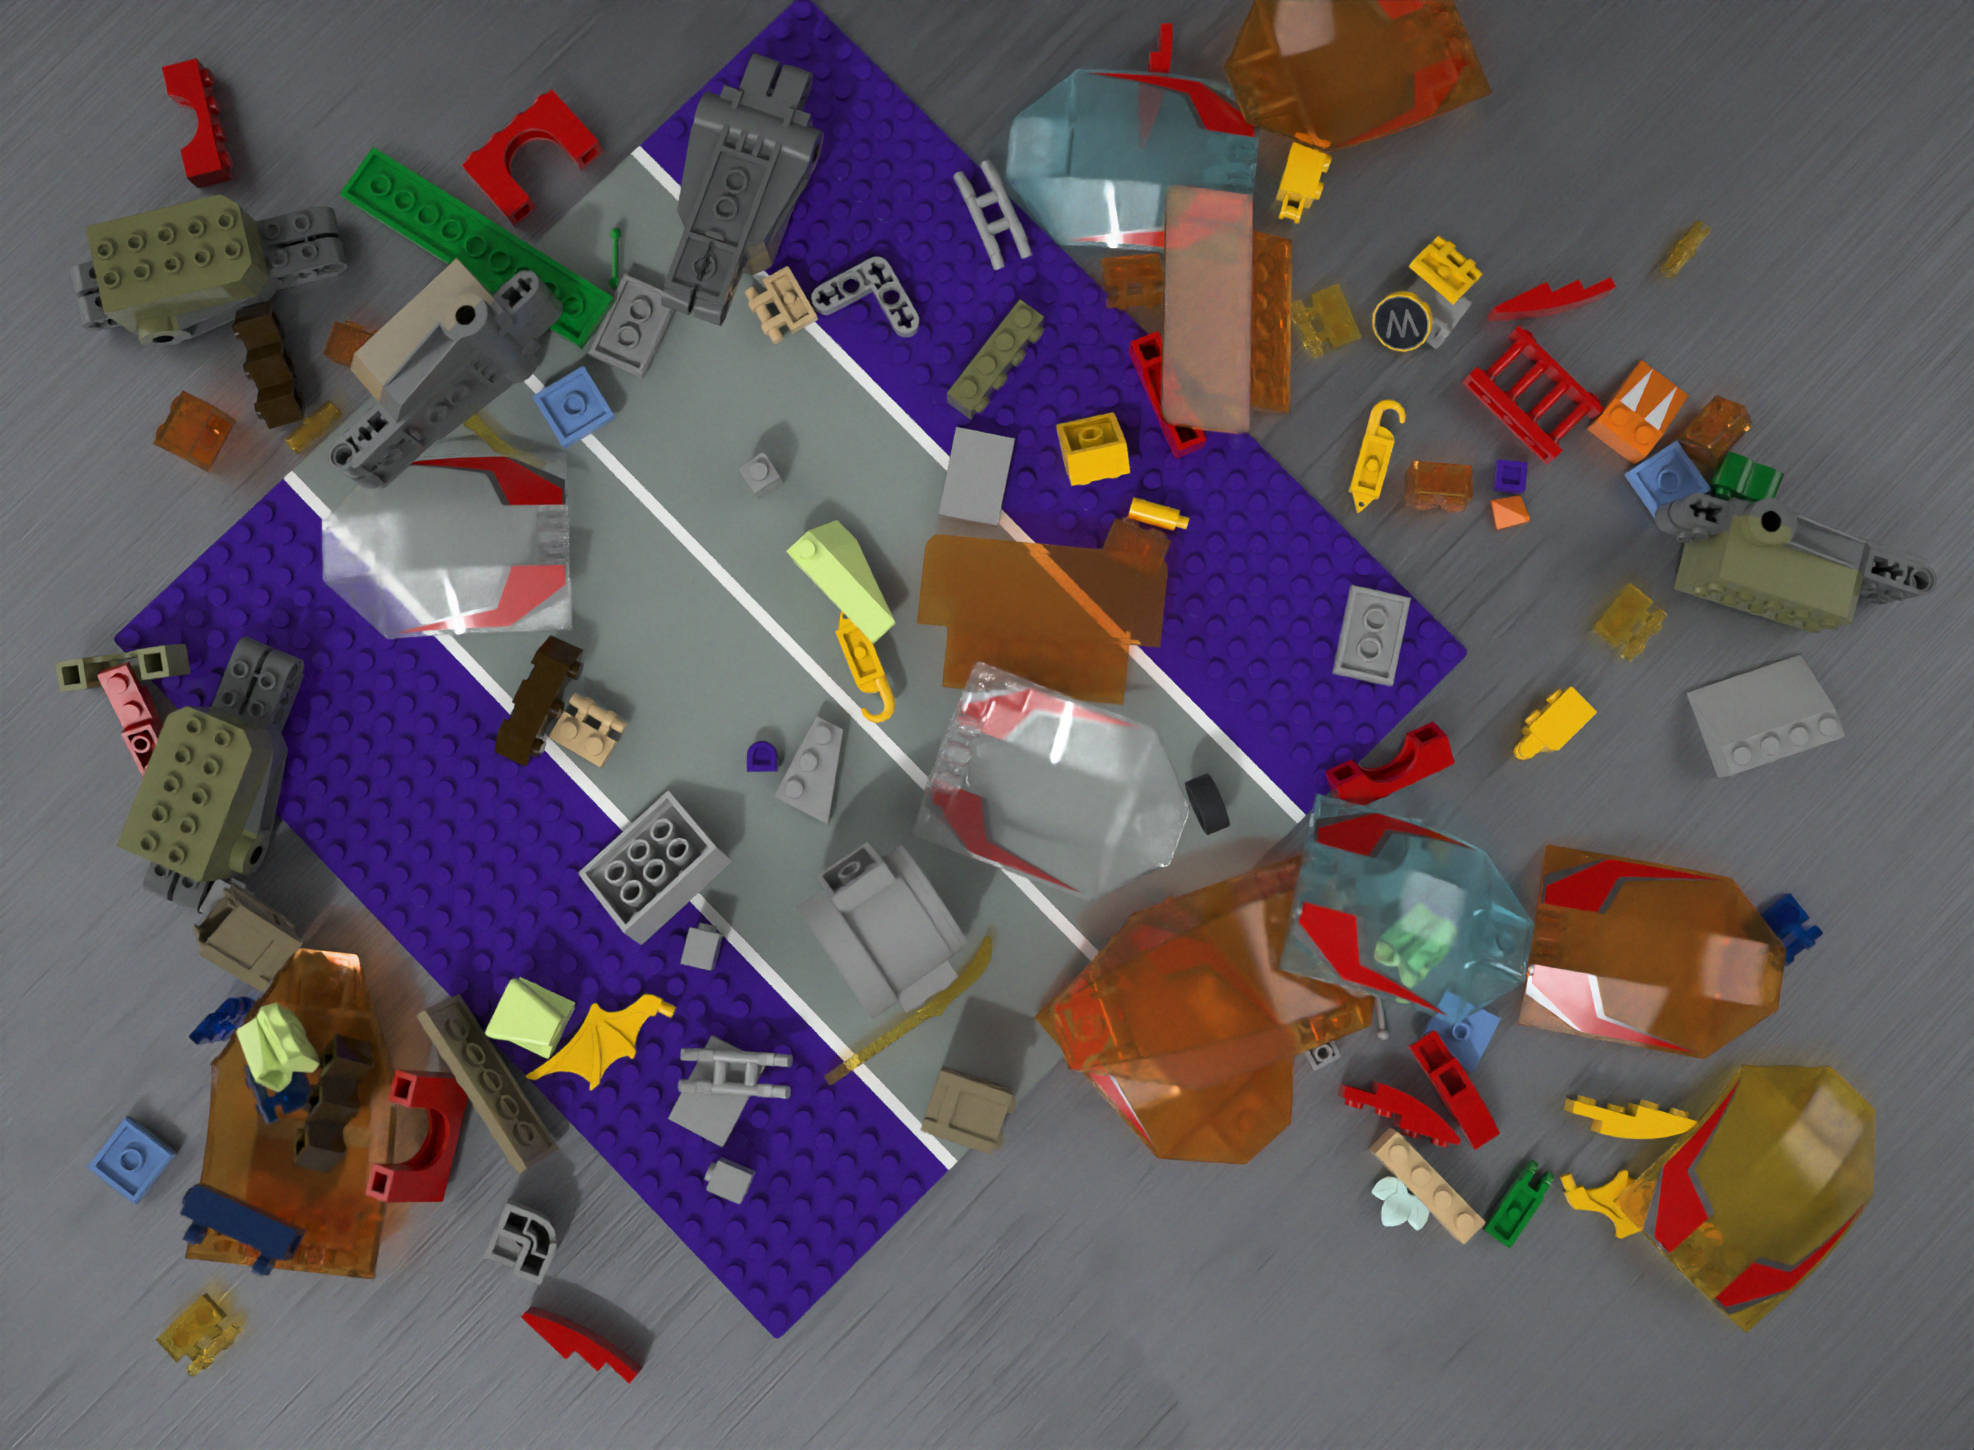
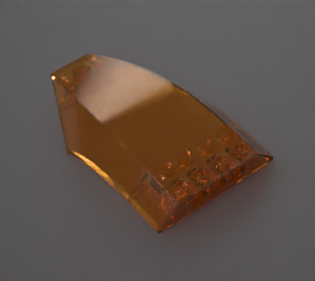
M1301 854L1133 913L1127 919L1124 926L1111 937L1107 945L1087 964L1076 980L1064 990L1060 998L1056 999L1047 1009L1068 1069L1076 1072H1090L1095 1075L1122 1077L1127 1080L1146 1083L1154 1082L1165 1086L1186 1087L1199 1091L1371 1027L1375 999L1374 988L1343 980L1336 976L1292 934L1301 901L1344 912L1330 875L1305 854Z
M299 948L287 960L283 969L279 970L273 977L274 981L264 995L258 998L251 1007L240 1027L257 1018L261 1007L277 1002L294 1012L306 1031V1037L316 1050L319 1059L321 1053L335 1034L371 1043L374 1066L371 1073L365 1075L357 1086L358 1100L361 1102L360 1110L356 1118H352L343 1129L344 1143L347 1145L346 1155L342 1162L337 1163L330 1174L293 1166V1139L297 1128H304L308 1111L303 1110L311 1084L317 1085L323 1068L317 1067L313 1073L293 1071L291 1082L282 1091L276 1092L255 1081L236 1033L238 1029H235L230 1036L231 1040L220 1055L215 1057L210 1064V1109L200 1184L207 1183L307 1230L293 1259L287 1261L276 1259L274 1269L375 1279L388 1203L365 1195L372 1164L393 1163L398 1104L388 1101L394 1072L359 955ZM208 1227L207 1235L202 1244L196 1243L192 1245L188 1243L185 1259L253 1266L261 1251Z

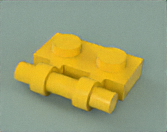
M1438 235L1412 261L1409 267L1454 305L1484 273L1476 267L1477 263L1471 258L1466 259L1455 249L1457 246L1453 242H1447Z

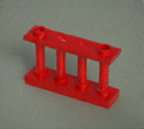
M1518 326L1507 337L1513 345L1487 370H1481L1477 366L1462 383L1535 455L1548 465L1563 451L1559 447V441L1585 415L1593 420L1605 409L1600 405L1601 401L1592 392H1587L1537 343L1536 337L1529 330H1523ZM1522 352L1534 366L1508 391H1502L1495 384V378ZM1544 373L1556 386L1531 411L1524 412L1516 405V399ZM1565 394L1577 407L1551 433H1545L1538 426L1537 420Z

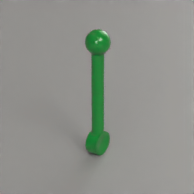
M612 228L610 230V236L613 238L612 277L609 279L608 284L611 289L617 290L620 283L618 279V239L621 237V230L619 228Z

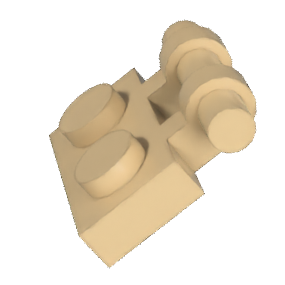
M788 266L762 280L767 290L759 295L755 287L745 291L749 300L748 306L753 313L758 315L762 322L761 328L764 334L769 335L774 344L784 339L779 330L782 326L787 324L793 334L818 320L817 315ZM771 302H774L780 314L773 318L766 307Z
M574 693L569 704L578 708V712L574 717L564 711L550 733L549 738L598 767L603 768L618 743L608 737L609 733L614 729L622 734L628 723L619 719V714L612 710L607 712L595 705V701L588 696L583 698ZM589 715L602 722L598 730L585 723Z

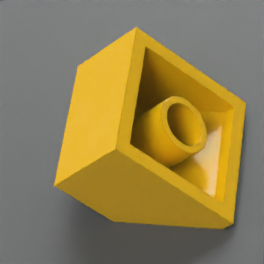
M1114 412L1056 425L1063 460L1071 486L1086 485L1092 481L1117 478L1130 473L1127 443Z

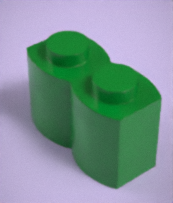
M1727 451L1720 457L1709 487L1711 491L1715 492L1714 496L1721 500L1730 501L1731 498L1735 497L1754 503L1766 498L1774 499L1784 474L1769 466L1756 463L1743 455Z

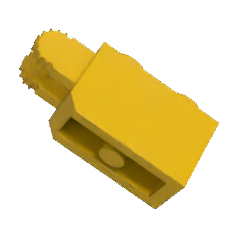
M1572 686L1563 690L1557 688L1546 698L1548 704L1541 711L1538 708L1535 709L1524 720L1527 725L1521 732L1525 736L1513 748V755L1522 761L1534 757L1539 751L1553 752L1560 750L1597 711Z

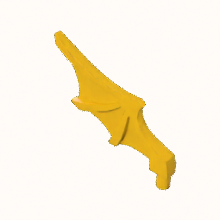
M647 993L626 1009L615 1012L603 1010L598 1003H594L591 1005L584 1023L571 1041L555 1056L527 1074L526 1078L538 1080L554 1072H572L585 1078L590 1083L589 1090L592 1091L600 1084L604 1072L614 1061L625 1056H629L631 1059L635 1058L637 1053V1036L648 1017H656L659 1012L672 1018L677 1007L665 1002L663 998L657 995Z
M1624 1169L1619 1171L1617 1176L1608 1184L1594 1189H1585L1581 1184L1576 1186L1571 1172L1559 1176L1565 1189L1563 1193L1571 1207L1575 1210L1597 1211L1609 1217L1616 1228L1615 1236L1617 1238L1623 1239L1631 1234L1643 1231L1657 1180H1635L1629 1177L1628 1171ZM1705 1221L1697 1228V1230L1717 1233V1229L1710 1221Z

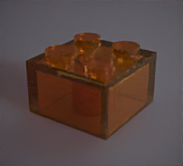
M182 390L180 395L172 401L167 419L158 427L153 444L209 473L237 421L217 407Z

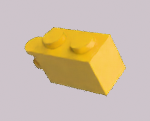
M1295 134L1276 196L1277 200L1283 201L1278 219L1283 220V217L1293 219L1294 223L1298 224L1303 207L1310 209L1313 200L1320 199L1324 183L1319 181L1322 172L1327 173L1332 155L1327 154L1330 143ZM1291 203L1294 205H1298V208L1288 206L1287 204Z

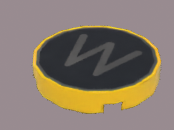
M1399 291L1389 294L1377 305L1373 313L1372 326L1375 335L1383 345L1392 350L1405 352L1416 349L1426 341L1433 327V316L1426 302L1423 303L1418 298V295L1412 292Z

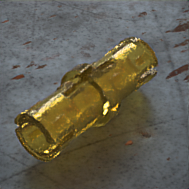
M1695 221L1692 224V227L1683 239L1678 240L1674 244L1673 252L1660 266L1659 269L1662 274L1668 269L1666 277L1671 279L1677 277L1685 263L1695 257L1697 254L1696 249L1711 232L1708 225L1703 230H1700L1705 224L1704 222Z
M328 400L311 417H305L302 420L304 423L285 438L284 441L298 454L316 437L320 438L324 434L323 431L343 414Z

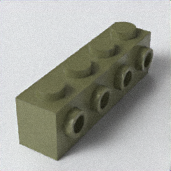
M1020 299L947 392V402L970 420L976 413L981 414L989 404V396L995 389L1000 390L1007 381V373L1013 365L1017 367L1022 362L1027 353L1025 350L1030 343L1035 344L1044 333V316Z

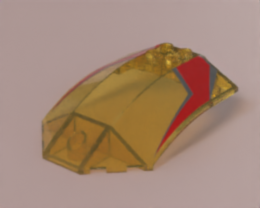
M1740 1064L1742 1067L1697 1122L1613 1200L1619 1209L1656 1248L1717 1308L1746 1333L1821 1265L1853 1227L1873 1197L1876 1110L1830 1065L1799 1067L1798 1065L1752 1066Z

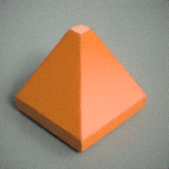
M1520 495L1490 501L1496 530L1526 525L1530 522V516Z

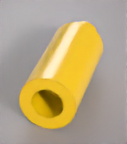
M1133 497L1128 514L1129 519L1172 531L1175 530V527L1187 529L1189 522L1188 517L1179 515L1180 510L1135 497Z

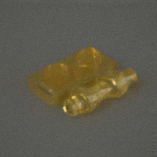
M1339 284L1311 294L1309 299L1312 307L1305 309L1301 299L1291 303L1294 312L1292 316L1294 322L1300 326L1305 337L1303 340L1306 349H1310L1314 359L1324 355L1321 343L1328 341L1331 350L1334 351L1361 339V334ZM1318 317L1323 331L1318 333L1315 332L1310 319Z
M1628 583L1589 631L1612 649L1617 648L1621 642L1625 643L1627 648L1621 654V657L1631 662L1636 655H1641L1645 650V644L1650 637L1661 630L1663 627L1662 622L1668 615L1661 609H1657L1653 615L1648 613L1647 609L1653 601L1631 583ZM1639 621L1642 623L1643 628L1635 636L1630 631Z
M205 1293L176 1319L156 1341L175 1362L182 1360L187 1355L192 1362L186 1367V1371L189 1375L195 1377L201 1370H206L214 1362L213 1358L222 1350H227L234 1344V1338L241 1333V1329L237 1324L232 1323L226 1330H223L218 1324L227 1315ZM208 1335L213 1342L203 1350L199 1347L198 1343Z

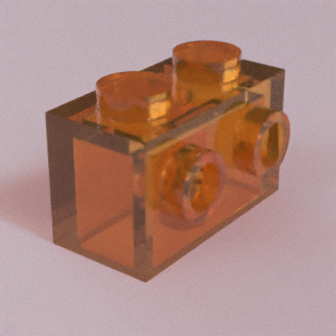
M1716 395L1689 426L1682 431L1677 439L1690 459L1715 468L1753 424L1745 405Z
M1413 460L1405 473V506L1415 507L1418 510L1443 509L1450 513L1465 511L1473 499L1472 465Z

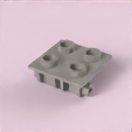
M1420 276L1407 291L1418 295V298L1423 303L1426 302L1431 309L1433 327L1425 342L1436 350L1473 304L1462 296L1452 305Z

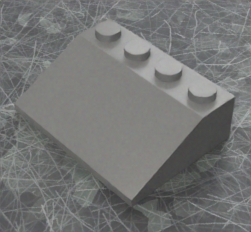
M1801 654L1687 693L1718 778L1732 776L1846 737L1835 707Z
M668 790L579 871L578 874L621 930L642 945L721 873L732 860Z

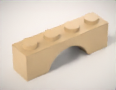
M1389 1128L1369 1148L1373 1155L1462 1244H1465L1486 1223L1396 1130Z

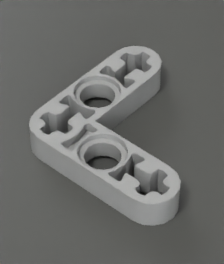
M872 257L818 286L812 293L811 300L817 313L829 315L873 292L891 326L899 336L911 337L919 329L917 312L891 266L882 257ZM877 266L878 269L884 268L882 274L886 283L882 286L877 275L871 276L873 273L872 267ZM848 279H855L859 282L860 287L856 292L848 293L843 289L844 282ZM838 286L839 293L843 299L839 300L838 295L830 298L831 304L829 306H826L824 303L818 304L821 301L820 296L822 294L830 297L835 294L834 287ZM889 290H895L900 294V299L895 304H888L883 300L884 294ZM901 308L907 320L913 319L911 321V328L907 329L904 325L899 327L901 318L897 311Z

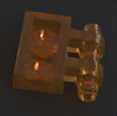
M1159 253L1101 258L1100 268L1104 291L1116 290L1117 296L1106 297L1108 309L1118 308L1120 311L1128 310L1131 306L1142 305L1145 308H1154L1155 304L1166 303V292L1154 291V286H1161L1164 282ZM1142 287L1143 293L1128 294L1127 288Z

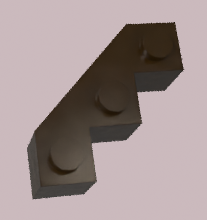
M268 301L236 311L232 329L238 341L242 340L247 349L243 369L247 378L253 380L258 388L257 402L254 403L258 418L260 420L264 419L269 429L303 420L305 401L302 392H298L295 387L294 378L298 376L290 352H287L284 346L283 339L287 338L284 326L272 302Z
M552 635L540 646L531 661L534 668L528 679L522 680L512 701L515 705L509 720L503 719L500 725L494 752L526 767L535 757L539 758L546 747V741H543L545 729L553 718L558 719L564 710L565 702H562L564 689L572 679L577 680L582 673L584 664L581 663L582 649Z
M335 1034L321 1053L320 1065L318 1067L323 1069L317 1085L311 1084L303 1110L308 1111V1116L304 1128H297L293 1139V1166L330 1174L338 1162L343 1161L346 1155L347 1145L344 1143L343 1129L359 1113L361 1102L358 1100L357 1086L365 1075L371 1073L374 1066L370 1042L340 1034Z

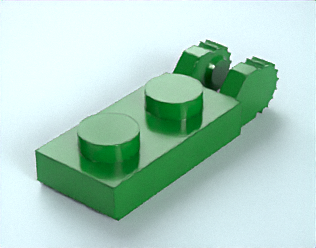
M1533 1159L1525 1165L1519 1174V1178L1514 1180L1482 1227V1230L1509 1249L1545 1199L1543 1196L1554 1181V1174L1547 1171L1540 1177L1534 1190L1527 1185L1539 1167V1164Z

